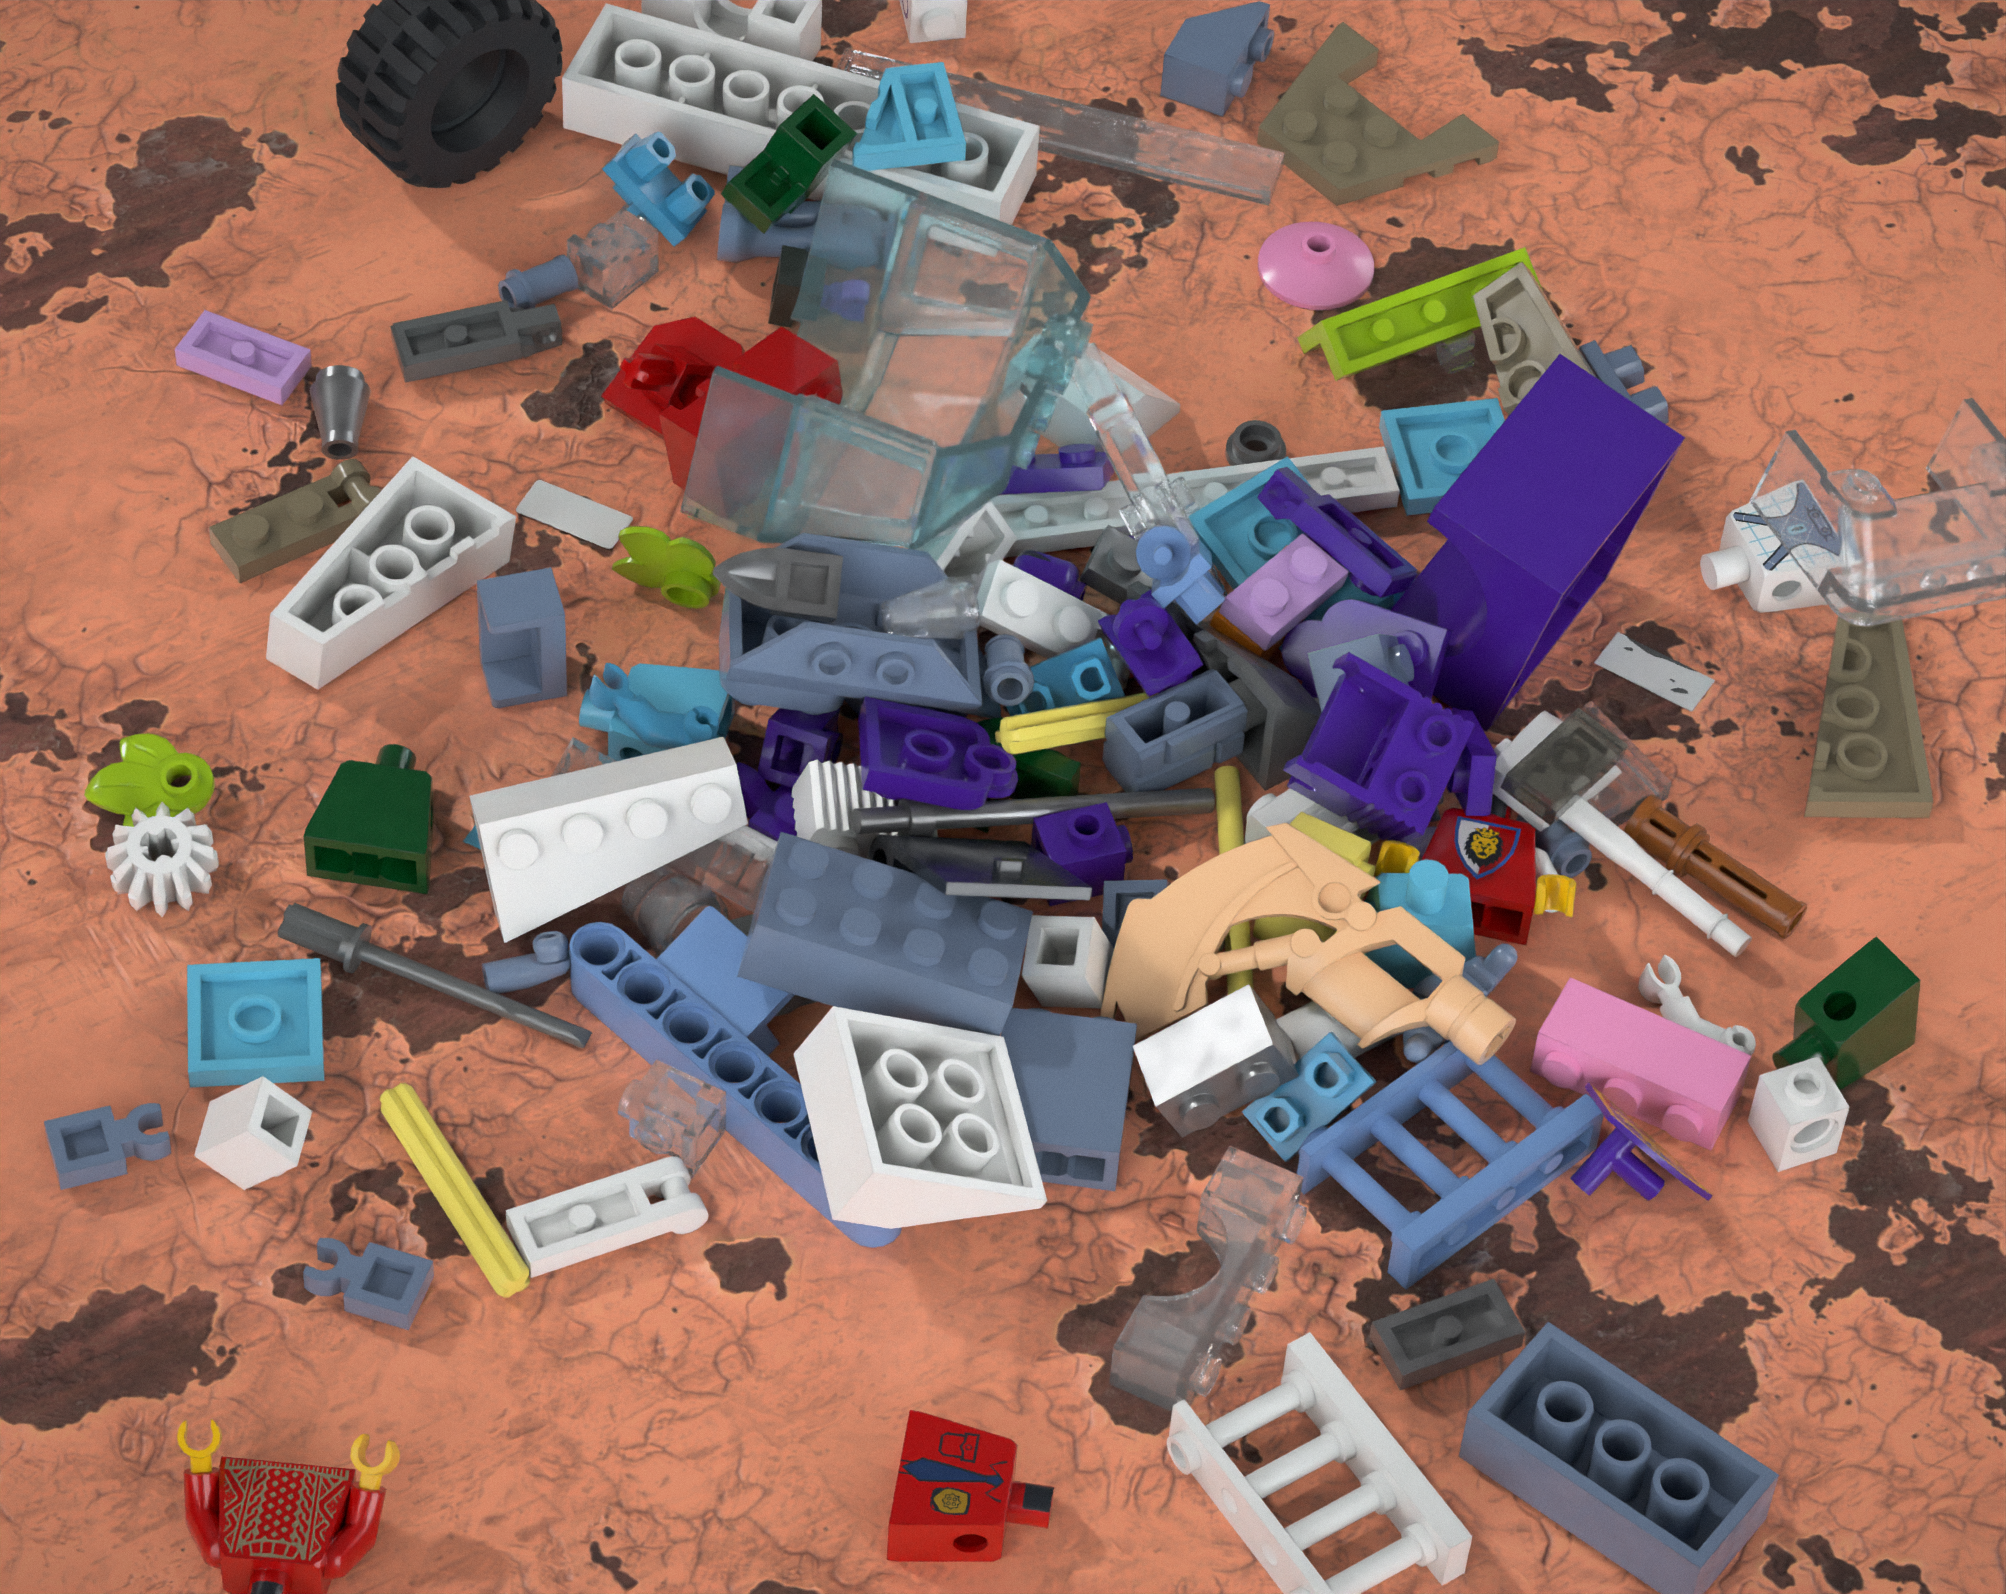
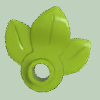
M630 526L620 530L618 538L631 557H626L613 563L612 570L641 586L661 588V593L667 600L686 608H704L709 604L710 598L718 594L721 582L713 575L716 561L703 545L686 537H680L671 541L664 532L645 526Z
M145 733L122 738L119 748L123 762L113 763L99 770L91 779L84 794L86 799L92 804L113 813L125 815L123 826L134 827L132 814L135 807L145 813L148 818L156 816V810L161 802L169 807L170 817H175L186 808H189L193 814L199 812L210 800L214 791L215 780L210 766L204 759L191 753H178L166 738ZM181 776H191L189 783L183 787L176 788L170 785Z

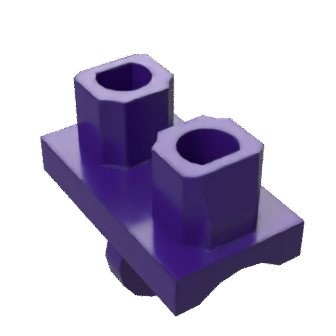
M1152 589L1142 594L1137 600H1125L1121 604L1117 615H1107L1098 620L1103 633L1148 697L1193 678L1191 672L1203 666L1198 653L1168 611L1151 595Z

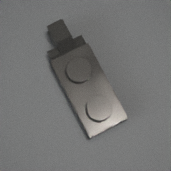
M504 300L397 322L390 326L393 346L405 383L522 359V357L526 358L535 353L562 345V326L555 304L523 310V308L509 307L508 301Z

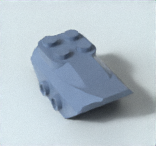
M802 533L775 547L843 556L837 619L833 623L770 615L771 610L755 606L737 597L725 588L719 633V678L724 690L739 703L750 706L764 705L802 711L811 715H820L836 711L843 705L844 698L864 700L865 696L896 703L956 711L990 719L1001 718L1000 704L990 699L985 692L983 678L988 667L977 643L976 622L970 620L973 607L926 551Z

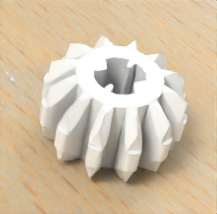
M161 802L156 810V816L148 818L145 813L135 807L132 814L134 827L115 825V830L112 833L115 845L108 847V851L105 854L107 867L113 871L110 876L113 889L118 894L128 893L129 903L136 911L150 901L154 902L155 911L161 917L166 913L169 902L177 901L181 907L189 911L193 904L191 892L209 894V889L212 886L209 873L217 871L216 868L219 866L217 851L211 847L214 842L212 831L207 827V824L196 825L195 816L189 808H186L175 817H170L169 807Z

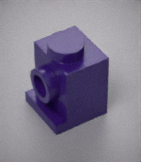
M779 708L768 719L758 767V773L762 778L793 788L809 762L818 760L821 763L831 761L833 764H836L843 743V734L838 732L837 723L840 708L836 711L820 715H811L802 711Z

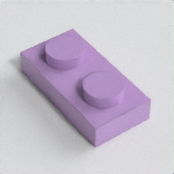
M204 310L175 348L177 366L279 405L284 404L312 366L310 349Z
M1302 533L1225 597L1219 613L1266 651L1342 588L1349 571Z

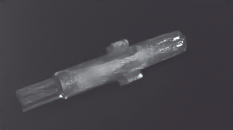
M1093 342L1086 347L1080 345L1072 349V354L1063 358V361L1088 408L1086 414L1131 502V504L1119 509L1130 534L1134 536L1136 541H1139L1144 532L1154 526L1168 525L1176 527L1186 536L1191 550V547L1200 538L1188 514L1199 510L1200 506L1188 483H1186L1184 477H1179L1172 482L1170 481L1126 394L1120 392L1096 343ZM1212 563V568L1208 571L1224 588V585ZM1226 589L1225 592L1222 594L1224 597L1228 595ZM1222 603L1202 621L1210 624L1214 613L1221 607Z

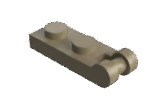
M357 459L344 460L325 478L210 526V543L238 582L242 583L334 543L382 490L369 484L371 477L360 461ZM349 499L351 500V503L340 508L337 506V504Z

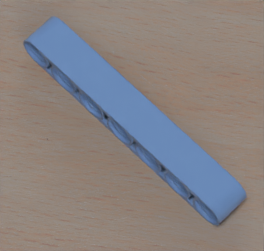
M595 922L580 927L572 935L569 944L571 963L570 985L572 994L578 1002L849 1239L861 1246L875 1248L885 1246L899 1236L902 1227L889 1229L832 1219L801 1084L620 928L609 923Z

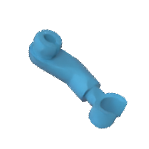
M606 663L603 679L608 687L595 674L593 675L589 691L593 705L605 711L618 709V716L646 745L672 749L717 738L720 721L713 709L706 706H696L693 710H689L687 714L658 711L641 694L636 696L629 689L628 677L617 665Z

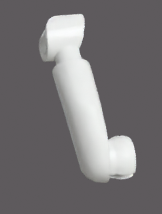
M1664 955L1658 964V973L1665 984L1655 976L1650 963L1646 965L1639 978L1638 988L1646 1000L1653 1003H1662L1660 1012L1663 1018L1752 1056L1756 1047V1041L1750 1030L1738 1025L1733 1026V1028L1728 1027L1724 1029L1700 1018L1689 996L1683 997L1679 989L1681 972L1672 958Z

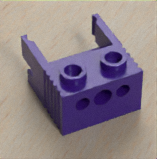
M1348 652L1337 658L1332 666L1333 669L1338 668L1345 673L1339 676L1302 755L1287 761L1283 771L1292 775L1287 787L1340 817L1347 816L1348 821L1351 823L1357 822L1359 828L1367 827L1370 834L1377 833L1381 840L1388 839V841L1408 843L1424 835L1475 723L1469 720L1463 722L1461 715L1453 716L1450 709L1443 710L1440 703L1432 704L1431 698H1422L1419 691Z

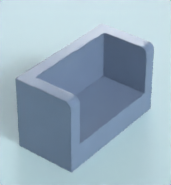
M552 568L477 580L480 664L492 706L494 708H503L567 696L565 612Z

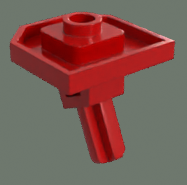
M695 316L655 325L631 357L623 359L620 365L621 370L602 393L601 397L607 405L664 440L659 413L670 405L681 411L699 398V396L695 395L696 387L709 378L719 384L736 371L732 368L733 360L742 355L745 350L741 344Z

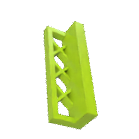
M1524 247L1322 320L1297 338L1304 354L1322 347L1334 379L1338 381L1480 329L1481 324L1473 295L1521 262L1531 271L1540 287L1541 285Z

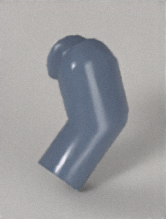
M558 931L544 932L537 935L533 940L532 944L535 953L482 963V973L486 989L502 994L531 988L566 974L571 966L568 938Z

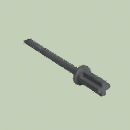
M297 903L289 904L284 912L283 922L278 929V937L343 963V969L348 973H354L360 963L365 961L579 1048L585 1047L592 1034L587 1029L369 943L372 927L368 924L362 923L359 927H355Z

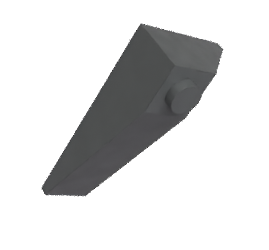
M1140 581L1128 585L1127 600H1137L1151 588ZM1171 602L1165 609L1196 650L1203 663V666L1191 672L1192 676L1195 677L1210 669L1217 670L1244 702L1248 710L1246 728L1242 730L1245 735L1243 751L1236 756L1237 759L1265 791L1290 779L1292 775L1283 771L1287 761L1302 755L1322 713L1319 699L1313 698L1296 678L1206 622L1200 621L1198 624H1195L1180 606Z

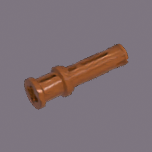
M1654 794L1649 795L1637 807L1624 828V832L1639 846L1665 862L1666 869L1673 870L1675 876L1684 877L1689 874L1727 899L1731 904L1739 907L1777 932L1783 939L1788 938L1794 932L1806 913L1807 904L1802 901L1799 902L1752 869L1747 868L1709 843L1710 835L1706 833L1707 830L1698 823L1689 826L1662 808V800Z

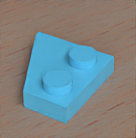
M944 62L886 68L878 86V98L871 103L867 113L864 133L860 142H855L853 147V172L965 160L966 141Z

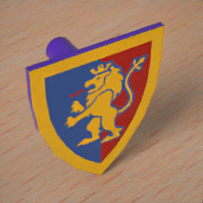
M1590 1082L1587 1083L1585 1086L1586 1090L1605 1118L1616 1128L1570 1177L1581 1190L1591 1196L1613 1171L1647 1201L1653 1199L1663 1188L1665 1180L1631 1152L1637 1145L1694 1192L1708 1201L1713 1195L1661 1145Z

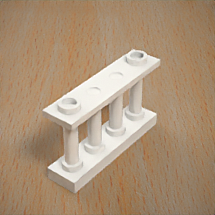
M1310 1332L1287 1344L1281 1385L1211 1423L1204 1425L1185 1399L1173 1405L1167 1448L1174 1464L1182 1473L1186 1475L1192 1473L1283 1594H1361L1415 1563L1420 1567L1427 1566L1441 1585L1465 1573L1472 1535ZM1294 1409L1299 1413L1306 1412L1320 1430L1321 1435L1245 1477L1222 1449ZM1333 1460L1340 1464L1345 1462L1361 1482V1487L1286 1528H1283L1262 1500ZM1374 1511L1380 1515L1386 1514L1401 1533V1539L1325 1581L1302 1552Z

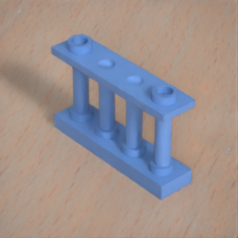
M1446 1040L1441 1048L1331 1127L1320 1126L1312 1131L1302 1142L1298 1151L1300 1157L1295 1187L1303 1194H1306L1329 1176L1333 1177L1392 1232L1391 1241L1393 1243L1387 1273L1403 1288L1408 1289L1594 1151L1597 1147L1604 1115L1594 1100L1587 1094H1584L1565 1109L1562 1106L1553 1108L1497 1058L1495 1054L1484 1064L1477 1065L1453 1046L1450 1040ZM1475 1072L1535 1126L1536 1130L1519 1143L1515 1141L1506 1143L1449 1090ZM1427 1106L1488 1161V1166L1471 1178L1468 1176L1459 1178L1401 1124ZM1380 1141L1439 1195L1441 1199L1422 1214L1419 1211L1410 1213L1353 1159Z

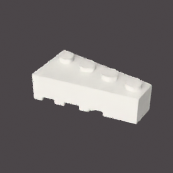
M412 456L270 613L266 659L319 690L477 584V580L486 578L510 561L516 516Z
M724 737L469 796L493 907L504 943L748 824L737 765Z

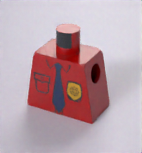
M910 1410L889 1519L887 1560L896 1562H994L1002 1557L1007 1523L1049 1528L1054 1487L1014 1481L1018 1445L1012 1439L921 1411Z

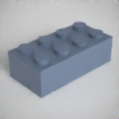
M781 832L761 885L737 977L830 1006L1000 1036L1013 1006L1033 911L986 896L945 895L917 874Z
M1550 1322L1546 1323L1468 1411L1459 1457L1660 1594H1704L1766 1520L1779 1474Z

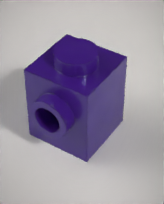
M1107 802L1033 818L1031 846L1091 886V897L1104 895V881L1124 880L1125 864L1131 863L1133 860L1132 843L1125 825L1116 826ZM1047 899L1049 906L1077 901L1067 899Z

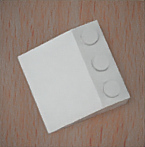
M833 1006L794 1052L833 1220L893 1229L1040 1209L1047 1202L1004 1037Z

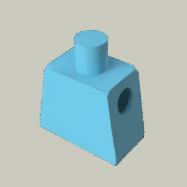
M641 663L631 667L628 675L629 689L636 696L641 694L658 711L687 714L689 710H693L696 706L711 708L717 713L720 721L717 738H726L735 714V699L722 687L719 670ZM587 689L580 708L579 725L608 732V763L668 750L666 748L646 745L618 716V709L605 711L595 707L590 699V689Z
M1434 860L1416 862L1411 867L1409 873H1383L1375 877L1381 883L1369 890L1364 902L1371 904L1377 913L1401 906L1466 957L1465 961L1476 957L1468 877L1463 874H1449L1444 865ZM1397 944L1364 954L1405 988H1415L1421 980L1434 974Z

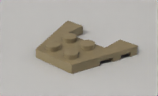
M1344 22L1334 29L1260 124L1257 144L1336 206L1401 188L1405 178L1426 172L1436 178L1453 173L1454 164L1475 159L1478 165H1482L1497 158L1499 141L1464 114H1461L1420 140L1358 93L1353 87L1349 86L1348 83L1377 66L1379 49Z

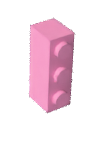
M1570 977L1538 1032L1530 1072L1544 1077L1557 1087L1569 1088L1589 1096L1590 1094L1585 1086L1590 1082L1626 1115H1631L1663 1129L1678 1140L1692 1142L1711 1151L1742 1094L1751 1055Z

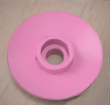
M1300 222L1280 228L1265 240L1258 256V272L1265 287L1280 300L1308 310H1332L1357 301L1367 292L1374 276V260L1367 245L1352 232L1324 222Z

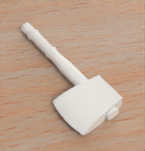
M1543 711L1513 741L1506 738L1494 748L1497 756L1493 794L1541 832L1558 820H1562L1607 858L1630 872L1649 887L1653 895H1659L1706 933L1707 939L1712 938L1735 958L1746 949L1752 937L1729 920L1728 914L1723 915L1673 874V870H1667L1647 854L1628 834L1587 802L1622 773L1609 757L1588 738L1547 711Z

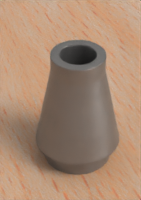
M335 365L322 369L318 372L316 381L310 387V395L322 440V453L326 457L336 460L349 459L358 453V440L371 393L362 372L350 366Z

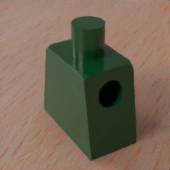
M388 744L379 750L375 764L348 760L340 764L305 829L304 848L307 876L428 894L434 823L432 776L426 771L414 770L416 756L410 749L398 744Z
M1876 936L1799 999L1795 1005L1793 1040L1772 1055L1776 1069L1819 1056L1838 1089L1841 1090L1915 1044L1921 980Z

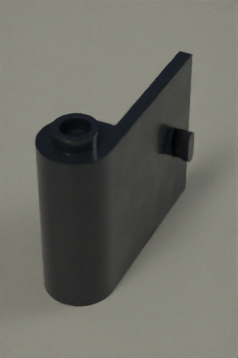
M878 835L872 841L867 856L869 860L917 874L945 895L1000 897L1003 902L1012 905H1024L1029 898L1091 899V886L1025 841Z

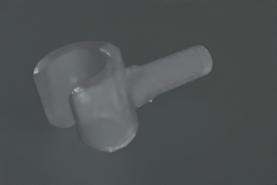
M1467 331L1443 340L1436 345L1438 360L1448 374H1454L1475 365V358L1470 353V350L1475 347V335L1473 332Z

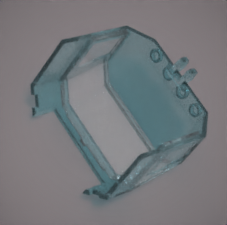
M834 159L830 166L798 299L790 319L801 323L797 336L838 360L843 390L841 402L838 405L814 395L806 397L800 393L796 396L716 366L711 377L680 512L694 521L765 548H775L802 533L929 552L1006 489L1017 466L1028 469L1040 438V434L1034 432V430L1046 432L1058 402V397L1052 394L1053 392L1060 395L1065 394L1076 365V360L1071 359V357L1081 359L1089 343L1094 324L1086 322L1084 319L1091 295L1052 240Z

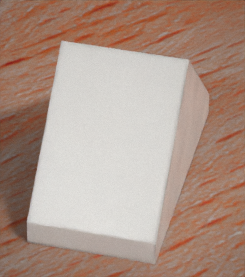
M982 492L967 499L905 542L904 546L906 549L928 552L972 606L977 598L987 564L999 559L1003 560L1017 537L985 492Z

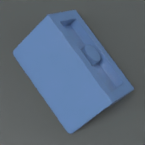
M708 906L656 960L769 1056L780 1043L767 1024L795 994L737 977L748 937L714 907Z

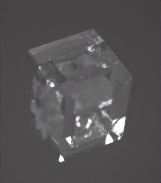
M622 208L606 222L595 225L589 231L586 238L582 239L573 234L567 239V257L576 270L578 289L609 309L615 308L659 272L658 230L645 218L635 216Z
M656 1060L641 1081L634 1079L626 1087L619 1102L618 1115L629 1120L630 1137L638 1140L643 1147L653 1153L668 1154L681 1158L690 1177L693 1179L726 1131V1092Z

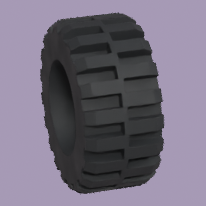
M382 0L377 6L374 3L363 15L365 22L359 31L353 30L346 43L349 51L347 56L341 57L337 73L338 79L341 82L336 83V98L340 118L344 126L398 178H402L406 183L417 187L447 188L451 186L452 182L464 184L474 180L476 173L479 171L489 172L501 163L500 158L508 151L513 153L524 142L521 138L530 128L535 129L543 118L541 111L546 102L551 103L557 90L554 81L555 77L561 76L563 62L560 52L563 50L560 32L556 27L555 19L536 0Z

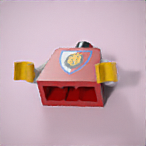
M1494 794L1492 795L1491 814L1488 816H1466L1463 809L1453 807L1444 811L1437 827H1427L1423 836L1408 843L1390 840L1382 844L1374 876L1383 873H1409L1411 867L1416 862L1434 860L1444 865L1449 874H1463L1468 877L1474 935L1526 946L1533 910L1535 915H1543L1544 911L1550 913L1560 911L1565 914V917H1573L1576 881L1570 877L1558 875L1547 852L1535 847V828L1529 823L1512 820L1513 809Z

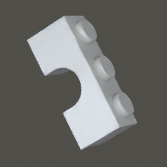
M641 0V12L643 14L812 62L821 49L822 0H758L753 9L740 7L729 0Z

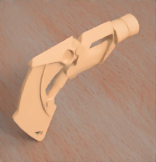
M1288 823L1266 827L1271 836L1224 852L1178 878L1152 899L1137 898L1132 900L1127 907L1107 975L1100 1016L1115 1020L1117 1006L1119 1005L1125 1021L1137 1024L1135 1042L1207 1007V983L1210 979L1216 980L1223 975L1255 968L1266 970L1287 965L1286 988L1296 996L1303 992L1361 1039L1357 1045L1362 1049L1391 1035L1430 1026L1443 1038L1450 1040L1453 1046L1477 1065H1482L1502 1046L1516 1024V1018L1491 998L1485 997L1481 990L1462 976L1466 957L1403 907L1399 906L1377 913L1371 904L1360 899L1364 892L1380 884L1379 880ZM1292 917L1305 919L1337 931L1336 934L1324 943L1315 931L1303 928L1294 934L1254 942V946L1218 953L1222 942L1232 926L1260 918ZM1397 944L1439 977L1442 982L1428 998L1420 1000L1364 954Z

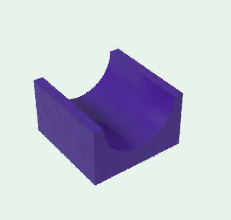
M1561 354L1557 356L1435 505L1427 522L1441 532L1448 540L1391 609L1453 630L1433 695L1451 708L1473 711L1482 729L1486 732L1608 578L1685 439L1684 436Z

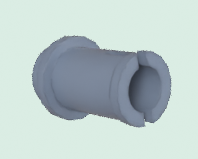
M562 254L554 257L553 260L523 272L518 269L508 271L505 279L501 280L498 284L499 295L502 301H508L509 307L523 308V310L535 308L537 304L557 295L577 289L578 276L570 259Z
M997 635L990 639L985 646L987 655L984 654L988 669L985 671L983 678L984 688L989 698L996 703L1014 706L1021 703L1031 694L1034 686L1033 672L1024 661L1023 653L1025 652L1021 641L1013 635Z
M1518 815L1516 821L1529 823L1522 816ZM1558 820L1541 832L1535 828V847L1547 852L1558 875L1572 878L1584 871L1589 865L1592 858V852L1589 850L1590 843L1577 832H1573L1562 820Z

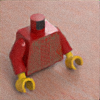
M211 1419L212 1442L207 1448L198 1451L189 1446L187 1442L188 1424L187 1420L183 1421L178 1429L177 1440L182 1451L190 1456V1468L183 1472L185 1523L204 1562L213 1568L221 1569L223 1589L231 1594H327L332 1579L343 1578L374 1547L387 1490L380 1486L383 1475L392 1472L400 1460V1451L394 1441H387L383 1462L378 1466L371 1467L365 1457L367 1447L369 1446V1435L362 1434L355 1439L351 1447L350 1457L353 1465L361 1471L360 1481L358 1482L356 1481L355 1469L221 1456L218 1469L212 1467V1455L217 1452L222 1441V1433L218 1424Z

